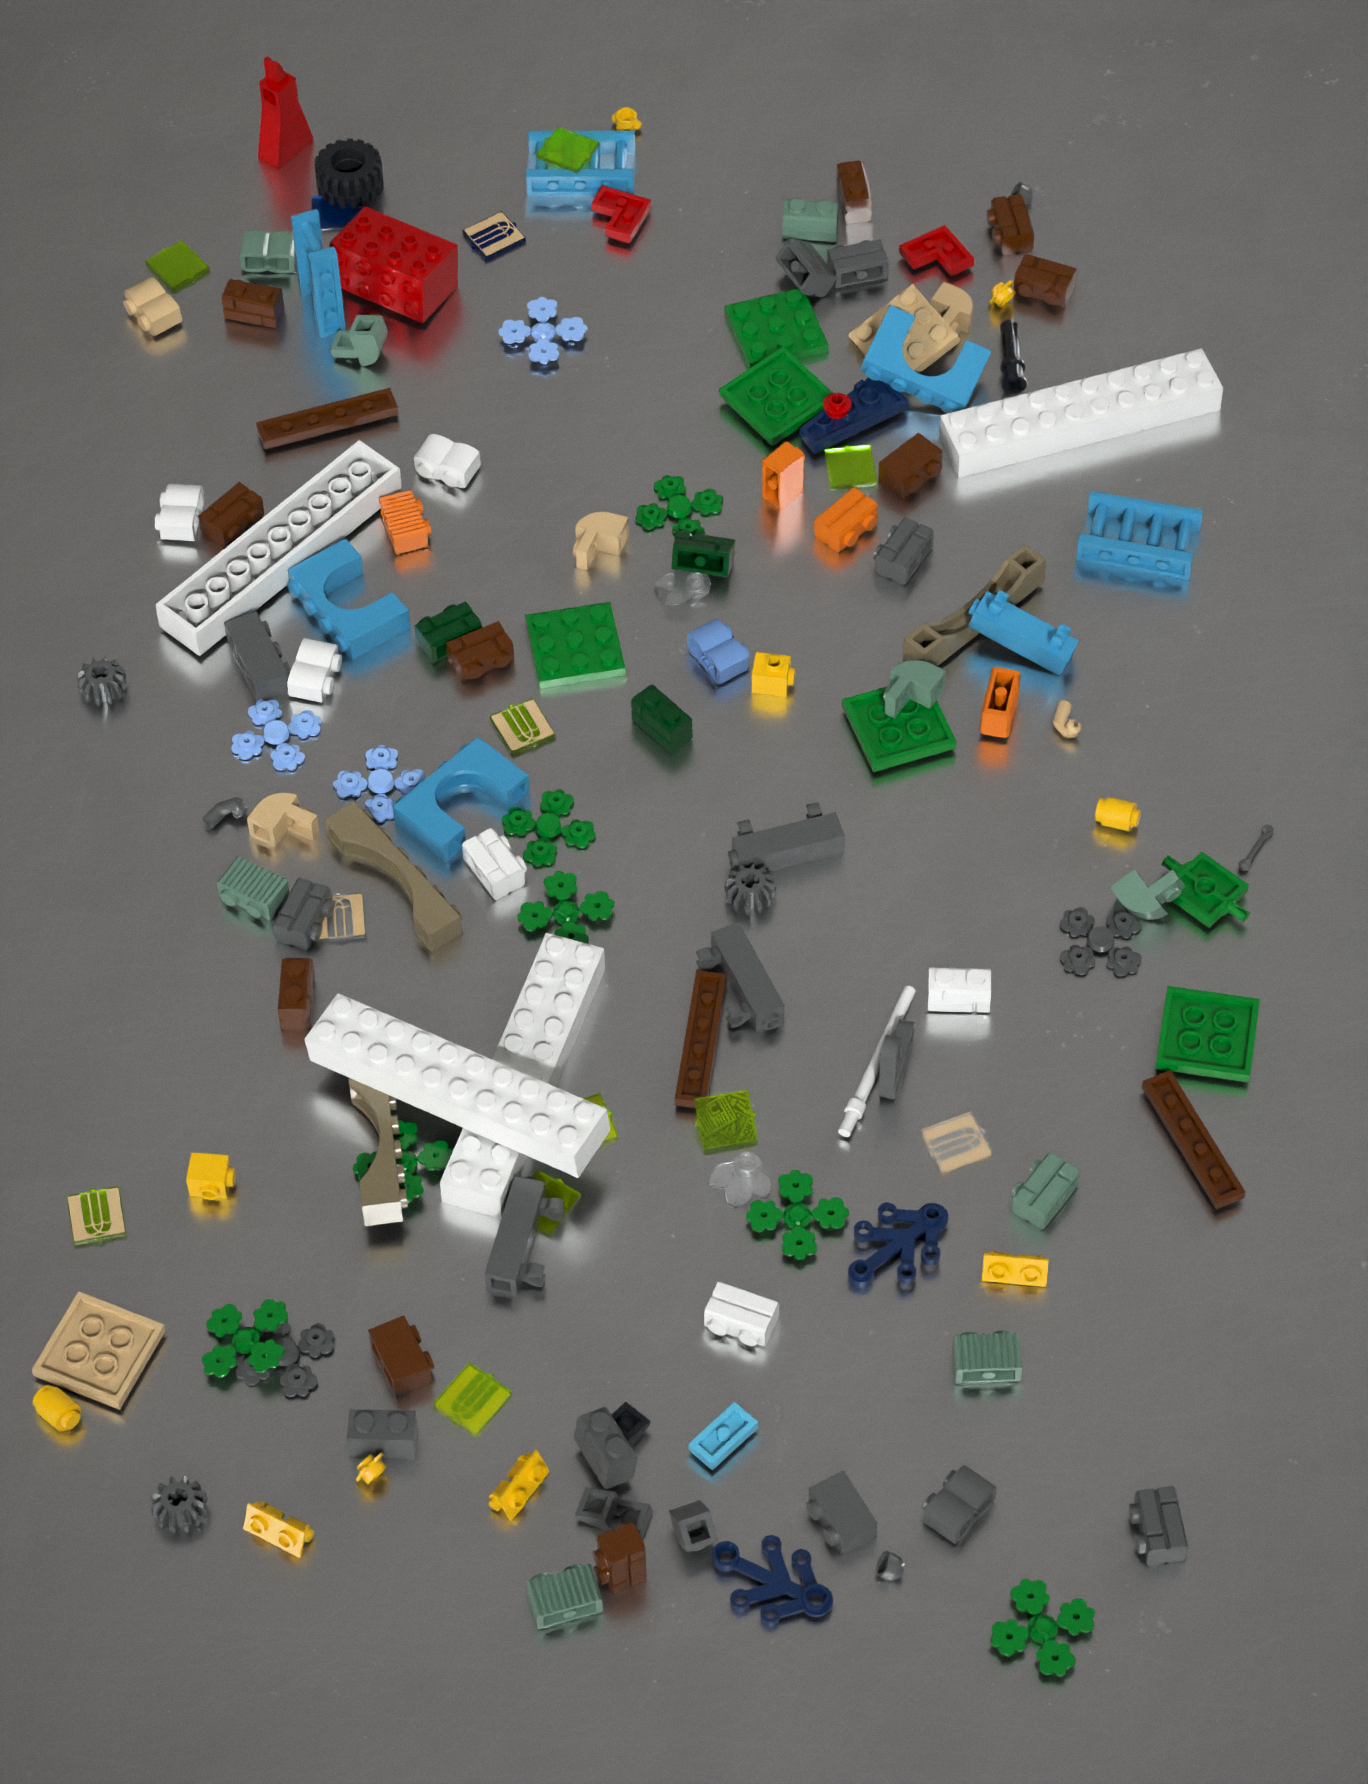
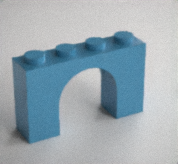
M890 305L863 360L860 371L872 380H880L889 384L898 392H907L915 396L922 403H931L941 408L946 414L965 409L992 351L966 339L954 366L948 372L939 376L921 375L909 367L902 351L916 316Z
M346 538L287 569L289 577L287 587L294 598L298 597L302 601L308 615L315 616L322 631L325 634L329 633L334 638L339 651H345L352 660L410 629L409 610L393 592L359 609L339 608L328 600L331 593L337 588L363 575L361 555Z
M479 737L463 745L455 756L449 761H444L428 778L422 779L416 788L406 796L400 797L393 806L395 825L444 863H447L462 850L463 842L466 841L465 828L438 806L447 794L462 788L478 789L487 793L507 810H510L530 793L529 775Z

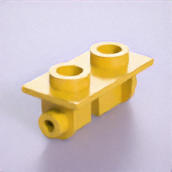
M991 1250V1253L984 1252L982 1281L1046 1287L1049 1258H1043L1042 1254H1039V1256L1024 1254L1013 1256V1253L994 1252V1250Z
M535 1450L532 1454L526 1452L525 1455H520L517 1462L507 1473L508 1478L512 1481L502 1480L494 1492L489 1495L490 1501L488 1505L496 1511L502 1508L510 1521H513L550 1472L538 1450Z
M265 1501L262 1503L255 1502L254 1504L249 1502L247 1504L243 1529L300 1558L304 1541L309 1543L314 1536V1530L310 1529V1524L303 1523L291 1516L286 1521L283 1520L285 1513L268 1505Z

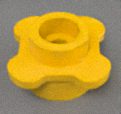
M621 108L612 116V122L616 123V131H632L633 129L638 130L641 128V122L637 120V112L632 108Z
M1010 280L1006 284L1003 282L997 284L990 292L993 297L988 303L990 305L996 303L999 307L1007 304L1016 293L1011 288L1014 282Z
M381 1452L375 1458L370 1454L359 1464L357 1469L360 1473L355 1479L357 1482L363 1479L369 1485L387 1468V1465L381 1460L384 1456Z

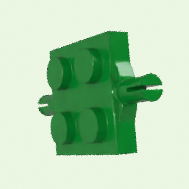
M1202 851L1193 860L1184 864H1180L1170 855L1164 858L1161 865L1170 871L1173 870L1186 885L1181 890V894L1172 901L1209 928L1227 913L1232 914L1242 923L1248 919L1250 912L1237 904L1248 892V883Z

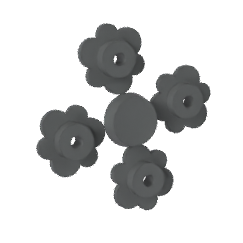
M1078 907L1074 911L1067 910L1064 912V918L1060 921V928L1064 931H1069L1072 937H1078L1080 934L1088 936L1087 943L1089 947L1081 948L1078 945H1072L1069 950L1061 952L1060 960L1065 963L1064 969L1066 971H1074L1077 975H1085L1089 968L1095 966V959L1092 958L1093 950L1097 952L1109 950V959L1106 964L1107 967L1113 969L1115 975L1123 977L1128 972L1131 974L1137 972L1138 965L1142 961L1139 953L1132 952V949L1128 946H1124L1122 949L1112 948L1115 942L1114 937L1121 935L1123 938L1128 939L1132 936V933H1138L1141 930V923L1137 920V916L1131 912L1127 913L1122 908H1118L1113 911V916L1106 918L1108 928L1102 926L1093 928L1092 925L1095 923V918L1092 915H1088V911L1085 908Z
M287 1321L279 1324L278 1328L274 1331H269L268 1329L258 1330L262 1343L273 1339L276 1344L282 1345L285 1350L284 1355L279 1359V1366H288L286 1374L280 1377V1384L283 1386L284 1394L287 1397H294L297 1394L301 1397L307 1396L309 1389L317 1385V1377L312 1374L311 1367H300L293 1363L299 1357V1350L302 1353H309L313 1358L320 1356L321 1353H330L334 1348L332 1342L334 1339L333 1331L326 1330L325 1326L321 1323H316L311 1326L310 1330L304 1329L301 1332L302 1339L298 1342L297 1346L293 1340L285 1338V1334L291 1331ZM242 1355L237 1359L238 1369L236 1370V1376L239 1379H244L247 1385L254 1386L259 1383L260 1379L266 1380L269 1378V1369L264 1373H258L255 1371L254 1366L252 1367L248 1363L249 1355Z

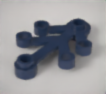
M889 1202L881 1204L878 1208V1220L882 1224L889 1225L894 1222L914 1224L907 1229L873 1227L870 1222L865 1220L857 1222L854 1226V1238L858 1242L866 1243L873 1240L889 1241V1243L868 1259H860L851 1263L848 1268L849 1283L858 1289L869 1287L874 1279V1271L901 1251V1264L897 1268V1279L904 1285L912 1284L916 1280L917 1272L914 1266L915 1239L925 1233V1246L921 1250V1261L926 1266L937 1265L940 1261V1249L937 1247L938 1233L948 1224L949 1216L947 1210L936 1203L925 1204L919 1210L897 1209L894 1204ZM885 1211H890L892 1215L885 1216L882 1213ZM935 1215L937 1218L931 1219L928 1216ZM861 1229H866L869 1232L867 1234H861L858 1231ZM934 1253L936 1256L929 1258L925 1254ZM862 1269V1270H865L866 1272H865V1273H858V1272H856V1270ZM903 1271H910L912 1275L904 1276L901 1273Z
M768 1535L761 1542L762 1554L769 1558L773 1572L740 1557L739 1549L733 1542L722 1541L713 1548V1564L717 1569L721 1571L735 1570L765 1584L749 1590L737 1589L733 1591L730 1596V1606L735 1612L743 1613L749 1609L752 1603L784 1594L794 1598V1600L779 1605L773 1603L765 1604L760 1610V1620L763 1625L774 1627L780 1622V1618L801 1612L811 1617H821L831 1610L833 1606L832 1593L824 1585L817 1583L811 1567V1554L807 1550L798 1549L791 1556L792 1568L796 1572H800L803 1586L791 1581L781 1553V1540L775 1535ZM772 1543L775 1544L777 1548L774 1550H768L766 1548V1545ZM728 1556L732 1560L730 1562H722L720 1559ZM802 1557L807 1562L805 1564H798L795 1560ZM742 1597L746 1602L744 1604H737L734 1600ZM819 1599L822 1603L820 1605H813L810 1601ZM767 1612H774L776 1616L769 1619L765 1617V1614Z

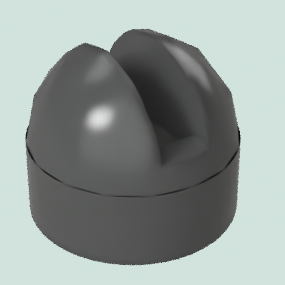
M1021 182L1017 183L1011 195L1021 194L1024 197L1025 204L1028 205L1033 198L1032 190Z
M888 1551L883 1552L877 1562L876 1575L886 1580L894 1581L899 1579L904 1573L902 1558Z

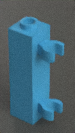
M1001 590L997 592V595L986 591L982 600L975 599L968 614L972 615L968 627L1058 676L1062 675L1079 643V640L1069 635L1070 627L1062 623L1058 629L1007 602L1009 594Z

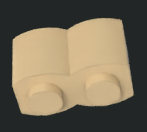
M150 277L124 291L126 299L123 301L124 307L129 315L132 316L134 314L137 317L143 331L148 330L153 336H156L183 322L180 307L165 292L164 288L154 277Z

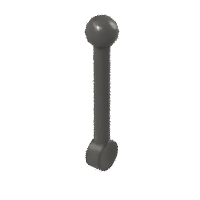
M1264 825L1262 827L1261 836L1247 857L1239 862L1238 865L1242 871H1247L1250 868L1251 860L1265 839L1273 835L1274 829L1271 825Z

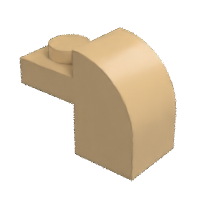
M943 282L931 298V305L957 335H959L960 331L969 334L972 327V299L961 288Z
M595 512L586 515L578 521L575 526L576 542L573 548V555L576 556V566L578 569L588 571L597 551L616 556L620 555L629 537L628 517L611 512Z
M276 793L267 796L256 805L247 818L250 836L274 847L278 845L288 830L312 841L320 833L317 815L310 809L300 808L298 795L292 793Z

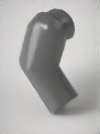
M234 797L217 803L202 820L207 827L213 829L230 812L235 818H240L248 810V807L242 802L243 799Z

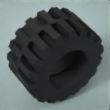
M340 139L336 140L334 144H327L326 149H321L318 152L319 156H316L314 165L317 189L323 201L329 202L333 207L340 206V209H346L347 207L357 209V206H367L369 201L374 202L377 199L376 196L382 193V188L384 187L381 156H379V151L373 149L372 144H364V141L359 139L357 141H353V139L342 141Z

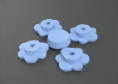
M539 297L537 300L529 301L527 308L529 310V317L536 318L540 323L535 324L530 329L529 326L524 325L522 320H506L502 324L503 327L499 329V335L503 336L505 343L512 344L514 342H523L525 337L531 333L533 340L537 344L533 343L529 346V359L534 362L539 361L541 364H547L549 361H555L559 358L558 345L550 343L554 339L555 332L558 335H562V339L565 341H580L583 339L584 333L587 332L588 328L583 324V320L580 317L564 318L556 328L552 324L547 323L546 321L549 320V317L557 315V302L552 299L547 300L545 297Z
M260 699L256 702V705L248 709V715L253 718L255 725L263 723L265 726L263 737L261 735H254L252 731L236 734L232 738L233 745L231 750L234 754H239L241 759L248 760L253 755L261 754L264 740L270 744H279L276 747V751L270 755L271 760L274 761V768L279 771L286 768L290 771L295 770L297 765L304 762L305 755L300 752L298 745L290 746L283 742L288 739L289 732L293 735L298 734L301 739H305L309 735H318L320 733L319 725L321 724V718L314 716L310 710H304L300 715H293L291 717L292 723L287 727L284 722L276 720L282 716L278 701Z
M379 745L376 749H369L365 753L367 768L374 769L369 775L368 782L365 778H361V773L358 771L352 773L341 771L337 776L338 780L333 782V788L337 790V795L342 799L349 798L350 796L354 798L359 797L361 791L365 790L367 786L372 792L379 793L373 799H368L365 802V807L373 820L375 819L377 823H383L385 819L394 818L393 806L396 802L394 799H388L382 793L390 791L395 785L398 790H401V794L406 796L425 778V774L421 769H414L413 771L404 770L401 773V777L396 778L394 781L388 769L397 766L398 752L394 748L387 749L385 745Z

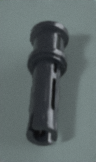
M1005 320L1000 325L1004 357L1000 364L1001 372L1004 374L1002 388L1007 393L1018 394L1027 387V380L1023 376L1025 362L1020 357L1017 322L1013 323V320Z

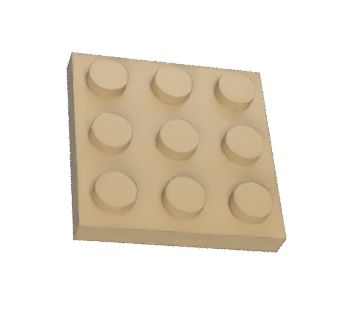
M914 284L847 334L860 352L866 356L890 305L916 316L902 351L906 363L917 373H921L961 342L957 333Z
M78 1291L32 1368L33 1376L120 1410L166 1331L165 1326L162 1323Z

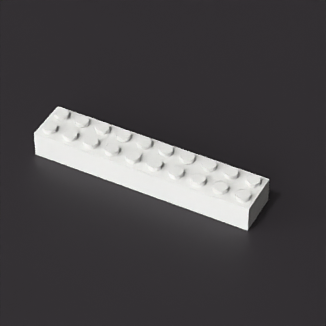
M1201 348L940 415L939 439L957 477L961 478L1219 411L1221 408L1223 386Z
M360 440L357 441L155 604L159 627L194 653L201 656L226 635L224 622L253 613L289 582L287 569L344 539L380 509V497L400 493L402 491L400 468Z
M546 933L492 1060L557 1087L605 971L604 948ZM463 1128L440 1180L442 1203L501 1219L514 1176H520L528 1156Z
M337 993L304 1039L310 1061L579 1178L610 1132L606 1108Z

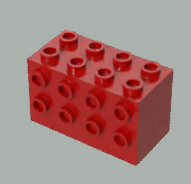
M366 206L330 242V247L334 246L338 255L341 289L421 323H424L458 287L457 244Z

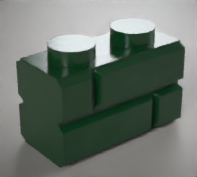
M679 531L673 544L671 569L728 578L734 563L736 541L735 539L702 534L692 535L688 532Z
M466 601L458 605L452 604L446 607L443 612L433 617L426 616L418 624L414 625L416 642L422 651L425 652L430 662L434 663L447 656L446 642L482 628V623Z
M653 684L631 699V708L633 709L631 711L632 720L659 744H662L668 752L674 753L693 738V730L691 729L692 718Z

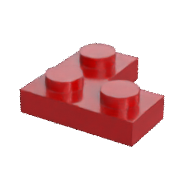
M602 185L591 205L592 211L612 217L605 228V236L631 243L651 210L652 201Z
M946 225L899 245V254L913 270L936 259L951 276L974 266L975 258Z

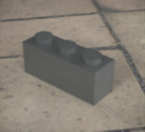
M256 611L224 622L227 642L256 700H268L287 693V682L291 669L288 662H282V653L277 641H271L270 637L272 635L267 621L262 622Z

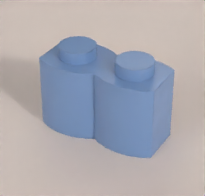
M716 618L687 633V647L689 651L704 666L709 676L717 684H721L748 670L749 650L743 643L740 644L734 639L733 632L727 624H723Z

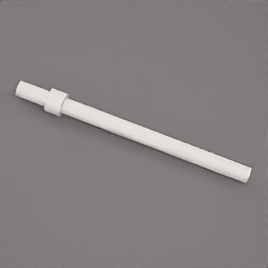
M911 986L904 987L854 1098H850L844 1112L846 1115L838 1130L839 1134L844 1137L850 1136L856 1121L863 1116L866 1109V1099L880 1071V1056L886 1034L894 1036L899 1019H904L916 992Z

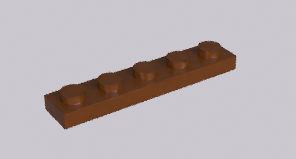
M386 388L256 422V427L265 450L399 415L391 389Z
M696 970L675 1094V1106L698 1108L700 1104L703 1105L705 1099H708L727 983L726 973Z
M1171 1070L1142 1081L1143 1091L1215 1209L1217 1210L1244 1199V1188Z

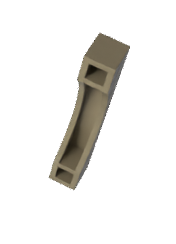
M1026 544L1005 559L991 580L966 605L941 620L923 623L906 636L903 645V661L921 660L935 666L941 664L979 634V632L968 627L972 615L968 614L975 599L982 600L986 591L997 595V592L1001 590L1009 594L1007 602L1015 606L1045 582L1046 559Z
M353 801L325 819L328 839L344 856L359 858L373 863L399 881L413 905L415 934L432 952L462 934L461 920L463 918L459 909L454 904L450 905L445 900L442 891L437 885L432 886L427 881L425 873L419 866L414 867L404 849L400 846L397 848L391 842L388 832L384 828H378L368 810H362Z
M349 1078L352 1104L369 1118L379 1134V1146L376 1157L368 1172L359 1181L365 1226L403 1222L402 1209L408 1208L406 1189H399V1184L405 1183L403 1164L397 1165L396 1159L402 1158L400 1139L394 1140V1135L400 1134L398 1116H391V1110H397L396 1098Z

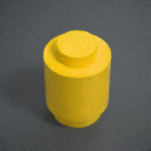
M1109 796L1107 799H1099L1095 811V821L1101 822L1102 826L1128 832L1131 831L1132 827L1138 826L1141 817V810L1137 809L1136 802Z
M46 1385L35 1394L32 1404L35 1407L36 1413L56 1430L63 1432L74 1428L78 1424L81 1407L61 1389Z

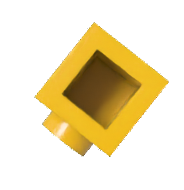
M756 652L752 670V693L786 697L788 686H794L796 668H791V656Z
M191 1152L186 1177L189 1196L202 1197L208 1200L217 1198L227 1199L229 1187H234L236 1181V1169L231 1168L229 1155Z

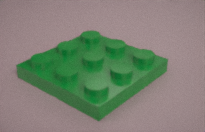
M798 288L725 305V315L748 368L756 365L783 346L797 359L829 352V344L807 295L802 294Z
M784 346L719 388V396L772 446L805 425L824 410L823 401L825 397L833 393Z
M610 602L525 615V623L540 689L626 675L625 663Z
M888 686L842 699L844 712L873 772L956 749L957 741L937 701L929 709L910 699L894 719L885 714L883 695Z
M1167 986L1155 1069L1249 1083L1260 999Z

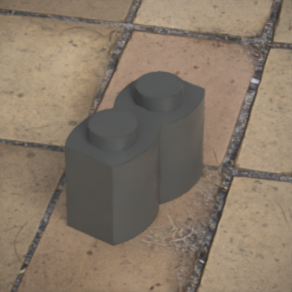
M963 1465L958 1471L952 1470L943 1482L942 1486L944 1488L937 1494L931 1493L922 1507L924 1510L923 1522L954 1544L958 1543L965 1536L974 1522L990 1507L996 1496L997 1487L966 1465Z

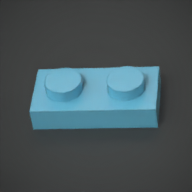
M733 1402L688 1444L689 1451L713 1470L758 1429V1421L736 1402Z

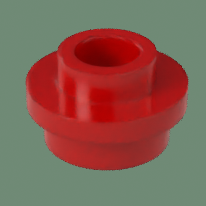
M832 393L825 397L823 408L829 417L841 419L850 411L851 400L843 393Z

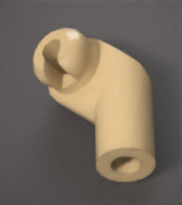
M1060 700L1054 713L1053 726L1063 737L1074 738L1081 731V725L1079 722L1075 724V719H1069L1071 703Z

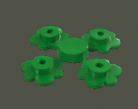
M665 475L662 477V480L654 483V489L658 492L659 498H667L669 500L667 510L659 508L655 503H651L648 506L640 505L637 508L635 521L642 524L644 529L652 530L655 526L661 527L664 525V519L667 517L668 512L672 517L681 518L678 524L672 527L675 539L679 531L688 532L692 535H705V529L701 527V522L699 520H691L686 516L691 513L692 509L700 511L702 515H708L710 512L719 513L722 510L721 503L723 502V497L717 495L714 489H706L703 492L695 493V499L690 502L686 496L680 495L686 492L684 479L680 476L671 477L670 475Z
M557 789L555 792L546 791L542 794L543 802L540 803V809L547 811V813L540 815L537 821L532 818L531 811H522L518 807L511 808L508 815L502 817L504 832L508 835L517 834L518 836H524L527 831L535 828L536 832L542 836L536 842L529 841L527 849L523 852L524 860L532 862L535 867H540L542 864L551 865L555 862L557 847L551 844L548 838L554 837L560 832L565 837L567 845L572 846L575 844L577 848L581 849L586 848L589 845V841L596 838V834L593 831L594 825L587 820L581 822L574 819L570 825H565L562 828L559 816L561 814H569L570 807L574 804L573 796L565 794L562 789Z
M556 871L554 876H548L544 879V886L547 888L546 893L549 897L556 896L562 902L554 906L553 912L550 908L544 907V903L540 901L534 904L531 902L523 903L520 907L521 913L518 914L517 919L520 923H523L526 930L534 931L538 927L546 928L548 925L547 921L554 916L555 921L562 925V928L555 930V935L588 944L589 937L586 934L585 926L576 925L580 912L588 915V918L592 921L598 918L607 920L612 915L611 909L615 907V902L609 899V895L604 891H598L595 895L587 894L585 901L580 904V907L574 902L566 901L569 899L570 894H575L578 890L576 885L577 877L572 873L564 874L562 871Z
M398 1120L400 1134H395L394 1140L400 1139L402 1158L396 1159L397 1165L403 1164L405 1183L399 1184V1189H406L407 1203L413 1200V1197H420L424 1193V1187L421 1184L422 1178L418 1175H412L417 1169L418 1162L425 1165L429 1171H433L436 1168L445 1170L453 1150L449 1148L446 1141L439 1140L434 1144H425L423 1147L424 1151H421L418 1156L413 1152L404 1151L410 1144L417 1141L416 1133L418 1128L413 1122L405 1123L402 1120ZM377 1151L371 1154L364 1152L357 1156V1163L353 1165V1172L358 1174L359 1180L368 1172Z
M792 1170L790 1174H783L778 1178V1185L781 1187L780 1195L782 1197H789L793 1204L787 1206L784 1212H782L781 1209L775 1208L776 1205L773 1201L769 1200L764 1203L761 1200H755L750 1205V1211L746 1213V1219L751 1222V1227L754 1231L761 1232L765 1229L774 1230L777 1223L784 1218L786 1225L792 1230L791 1233L788 1232L782 1236L784 1242L782 1252L786 1256L794 1255L796 1259L802 1260L806 1255H813L817 1251V1244L814 1242L815 1234L813 1232H806L805 1229L809 1225L811 1218L813 1217L816 1221H820L822 1228H829L831 1226L834 1229H840L845 1225V1218L849 1216V1210L844 1207V1202L841 1198L833 1197L830 1200L825 1198L819 1200L818 1206L811 1213L809 1207L799 1202L804 1199V1196L812 1195L813 1177L810 1174H801L798 1170Z
M273 1299L265 1300L261 1304V1308L256 1309L253 1313L255 1328L244 1327L240 1330L239 1322L242 1320L243 1315L240 1311H237L234 1304H226L222 1309L213 1310L212 1318L206 1323L207 1329L210 1332H215L218 1337H222L226 1333L234 1334L232 1338L233 1346L223 1348L221 1345H217L212 1349V1352L204 1354L201 1361L205 1366V1373L207 1375L215 1374L219 1378L226 1376L230 1368L237 1365L235 1358L236 1350L241 1354L252 1353L248 1357V1363L254 1366L255 1371L258 1373H264L269 1368H276L285 1350L282 1345L276 1344L273 1339L262 1343L258 1330L268 1329L269 1331H274L278 1328L279 1324L285 1323L289 1318V1314L285 1310V1303L282 1301L276 1303Z
M1023 1579L1020 1582V1586H1015L1011 1589L1010 1596L1016 1602L1017 1610L1021 1612L1027 1610L1035 1616L1030 1619L1027 1628L1021 1625L1018 1626L1017 1621L1014 1619H1009L1006 1623L1001 1621L994 1623L992 1626L993 1636L990 1641L991 1645L999 1647V1652L1003 1656H1011L1015 1653V1650L1022 1652L1025 1649V1641L1030 1635L1034 1642L1043 1644V1649L1038 1650L1036 1653V1659L1040 1662L1039 1670L1045 1675L1055 1673L1057 1676H1064L1066 1669H1071L1075 1666L1076 1658L1072 1653H1069L1070 1646L1068 1644H1058L1057 1641L1053 1640L1057 1635L1058 1626L1062 1629H1068L1071 1635H1078L1080 1631L1089 1633L1094 1628V1621L1092 1619L1095 1616V1611L1093 1608L1087 1607L1083 1599L1076 1598L1070 1604L1063 1603L1060 1606L1061 1613L1058 1615L1056 1622L1051 1616L1040 1614L1043 1610V1605H1047L1050 1601V1597L1046 1593V1584L1041 1580L1031 1582L1029 1579Z

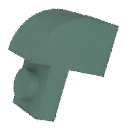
M356 315L350 330H338L330 348L333 358H358L361 366L375 363L388 337V330L382 315Z
M909 660L896 665L890 671V685L883 695L885 714L895 719L910 699L930 709L945 690L946 671L921 660Z
M1134 869L1110 888L1122 905L1132 914L1141 919L1154 920L1168 914L1162 904L1165 901L1171 902L1176 899L1186 885L1171 870L1154 884L1148 886L1141 875Z

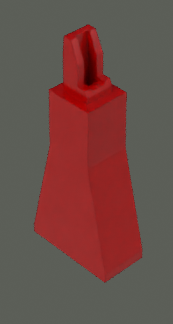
M266 56L264 58L265 77L259 81L262 110L258 159L279 170L314 140L299 103L296 77L285 72L277 61L274 62L270 57Z

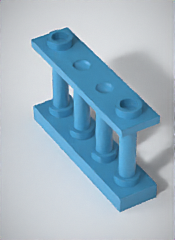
M528 131L529 154H536V168L526 169L527 196H596L602 185L634 195V169H626L627 154H635V131ZM547 154H563L562 169H546ZM573 154H589V169H573ZM600 154H616V169H600Z
M317 209L292 215L291 224L300 294L302 297L312 294L317 333L322 338L336 334L338 330H346L338 255L334 246L323 249L319 212Z
M1090 491L1088 514H1093L1094 519L1090 535L1082 533L1079 535L1077 561L1185 580L1190 579L1193 553L1186 552L1190 531L1200 533L1203 510ZM1106 517L1123 520L1118 540L1101 537ZM1134 522L1151 524L1146 545L1129 542ZM1162 527L1179 529L1175 550L1158 547Z

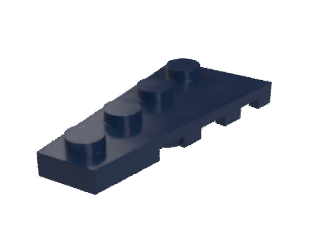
M867 378L865 381L861 379L854 385V389L847 394L851 400V409L844 418L833 419L827 415L825 410H822L799 429V436L811 451L816 454L907 410L909 401L901 392L894 390L883 381H875Z

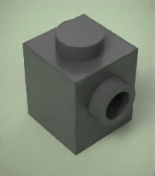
M701 1500L669 1510L677 1542L686 1552L702 1550L708 1545L718 1542L710 1510Z

